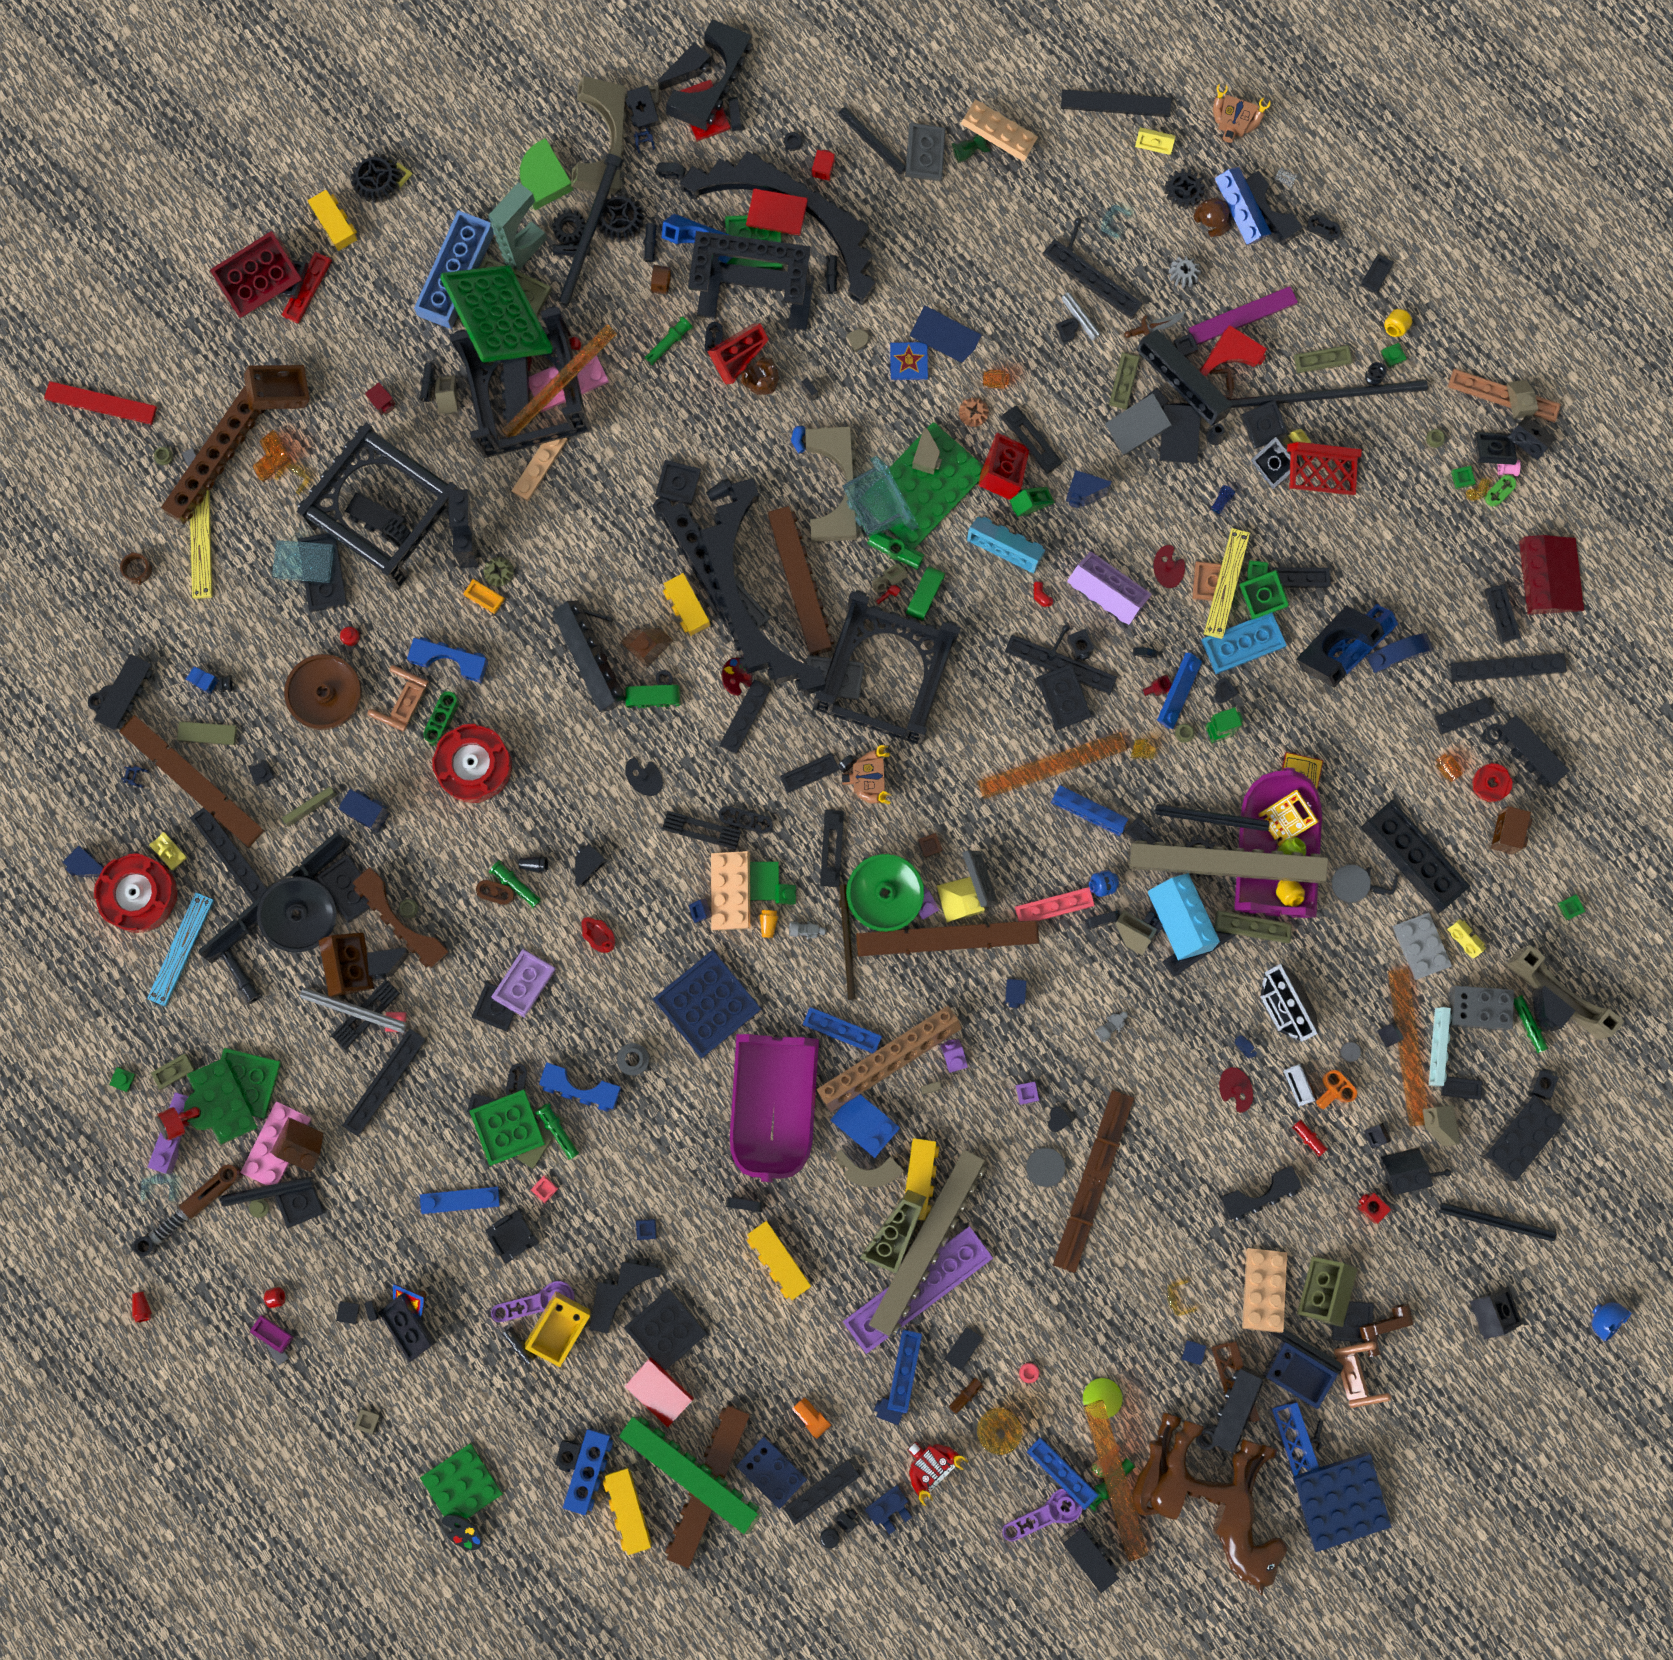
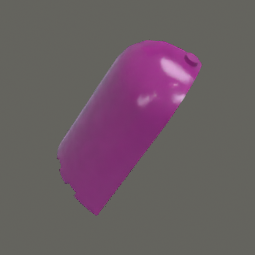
M1289 767L1283 768V771L1262 775L1250 786L1244 796L1241 816L1264 820L1268 816L1265 814L1263 817H1259L1258 814L1298 789L1319 822L1295 837L1305 843V856L1311 857V854H1320L1322 807L1318 791L1311 779L1302 773L1296 772L1295 768ZM1299 800L1293 803L1302 819L1309 816ZM1240 827L1238 848H1243L1244 852H1252L1253 849L1264 850V853L1272 854V851H1276L1279 848L1277 839L1274 840L1269 831ZM1237 877L1234 910L1250 914L1265 913L1266 916L1280 917L1281 913V915H1289L1292 918H1316L1318 883L1299 882L1305 890L1304 900L1296 907H1288L1276 895V889L1281 880Z
M736 1034L730 1150L735 1165L743 1174L761 1178V1182H773V1178L793 1177L803 1169L807 1162L813 1142L819 1039L806 1037L775 1038L763 1035ZM773 1110H774L773 1140H771V1130H772V1120H773Z

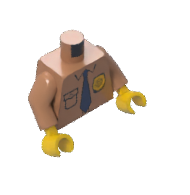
M1219 83L1216 87L1218 96H1215L1213 115L1215 122L1219 124L1218 129L1225 131L1223 140L1231 143L1235 135L1243 137L1244 133H1250L1260 125L1265 115L1264 111L1271 106V101H1269L1268 106L1264 107L1262 105L1264 98H1262L1259 102L1260 108L1258 109L1256 104L1229 95L1223 97L1228 87L1226 85L1225 91L1220 92Z
M880 745L876 750L868 752L857 759L856 763L853 764V773L842 774V785L854 784V793L869 804L884 803L889 805L891 803L885 800L887 796L892 794L885 791L883 758H881L890 756V753H884V749L888 748L886 745Z

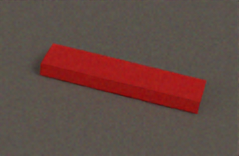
M314 252L308 264L309 267L298 298L289 299L282 317L297 324L300 323L332 262L331 258Z

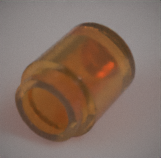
M988 369V371H984L983 386L1005 389L1006 385H1009L1010 374H1006V370Z
M1444 753L1436 759L1438 763L1435 766L1446 780L1448 779L1452 782L1463 774L1461 766L1451 754L1447 756Z

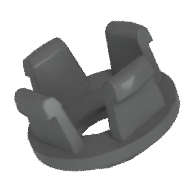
M630 1043L623 1046L618 1052L617 1064L623 1073L630 1076L639 1075L647 1069L649 1055L643 1046ZM635 1052L639 1055L640 1061L636 1066H629L626 1063L625 1058L628 1053Z

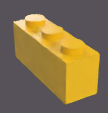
M324 190L307 200L338 251L357 241L355 237L357 231L352 223L348 225L346 222L348 217L344 210H339L336 206L339 203L334 194L329 195L328 191Z
M684 573L663 583L665 589L662 591L667 601L671 599L673 603L671 608L675 616H680L682 619L680 625L684 633L689 632L690 636L710 626V621Z

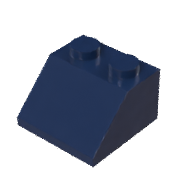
M1075 470L1065 502H1069V505L1074 508H1079V506L1085 507L1107 496L1112 481Z

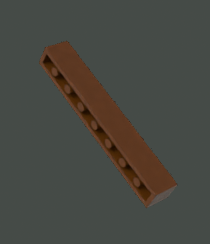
M789 506L769 511V522L809 655L815 656L832 651L831 645H834L832 634L827 633L826 627H829L828 620L821 613V610L824 608L821 598L817 599L815 593L818 592L816 581L811 580L810 575L813 574L811 564H807L805 557H808L805 546H801L800 543L802 539L800 528L796 529L794 522H797L795 511H791Z
M729 1404L727 1408H722L718 1418L722 1421L719 1427L715 1426L711 1435L714 1441L712 1446H707L703 1456L706 1458L705 1465L712 1469L711 1473L716 1477L720 1476L724 1479L751 1414ZM690 1492L688 1493L691 1496L689 1504L684 1503L680 1513L683 1515L681 1523H676L673 1534L676 1535L673 1542L669 1541L665 1551L668 1554L666 1560L688 1569L712 1512L711 1508Z

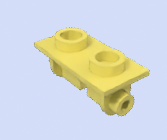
M1459 919L1447 929L1451 936L1461 944L1464 951L1472 958H1475L1486 949L1485 943L1476 934L1472 937L1469 935L1473 930L1467 925L1465 920Z

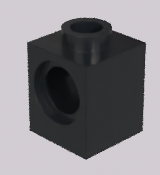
M1086 629L1068 635L1066 640L1075 660L1080 658L1083 661L1090 658L1094 647ZM1083 643L1086 649L1079 650L1076 644Z
M1542 1068V1070L1535 1071L1528 1093L1545 1100H1550L1559 1077L1554 1076V1072ZM1542 1078H1544L1547 1081V1087L1545 1089L1542 1088L1540 1085V1080Z
M564 1439L561 1441L555 1465L559 1466V1470L570 1472L571 1469H575L582 1444ZM565 1451H570L573 1454L571 1462L564 1460L563 1454Z

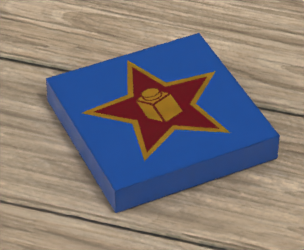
M922 342L890 343L891 380H928L927 345Z

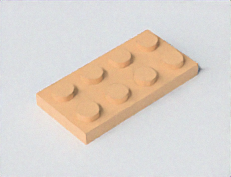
M976 99L961 122L963 126L1023 162L1038 138L1031 131L1024 129L1016 122L1009 120L1001 113L994 111Z
M750 852L711 853V930L751 929Z
M1247 1248L1242 1329L1283 1333L1287 1252Z

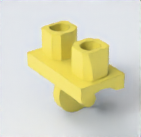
M165 832L149 844L171 870H174L187 859L186 855Z

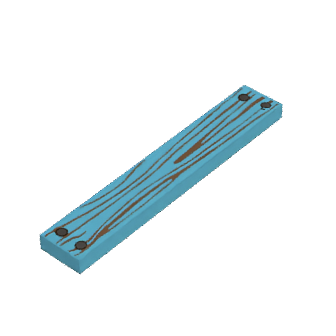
M195 892L147 999L167 1006L214 903L213 899Z

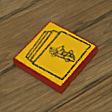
M1285 752L1281 771L1287 767L1295 768L1296 772L1302 773L1311 779L1318 790L1323 760Z

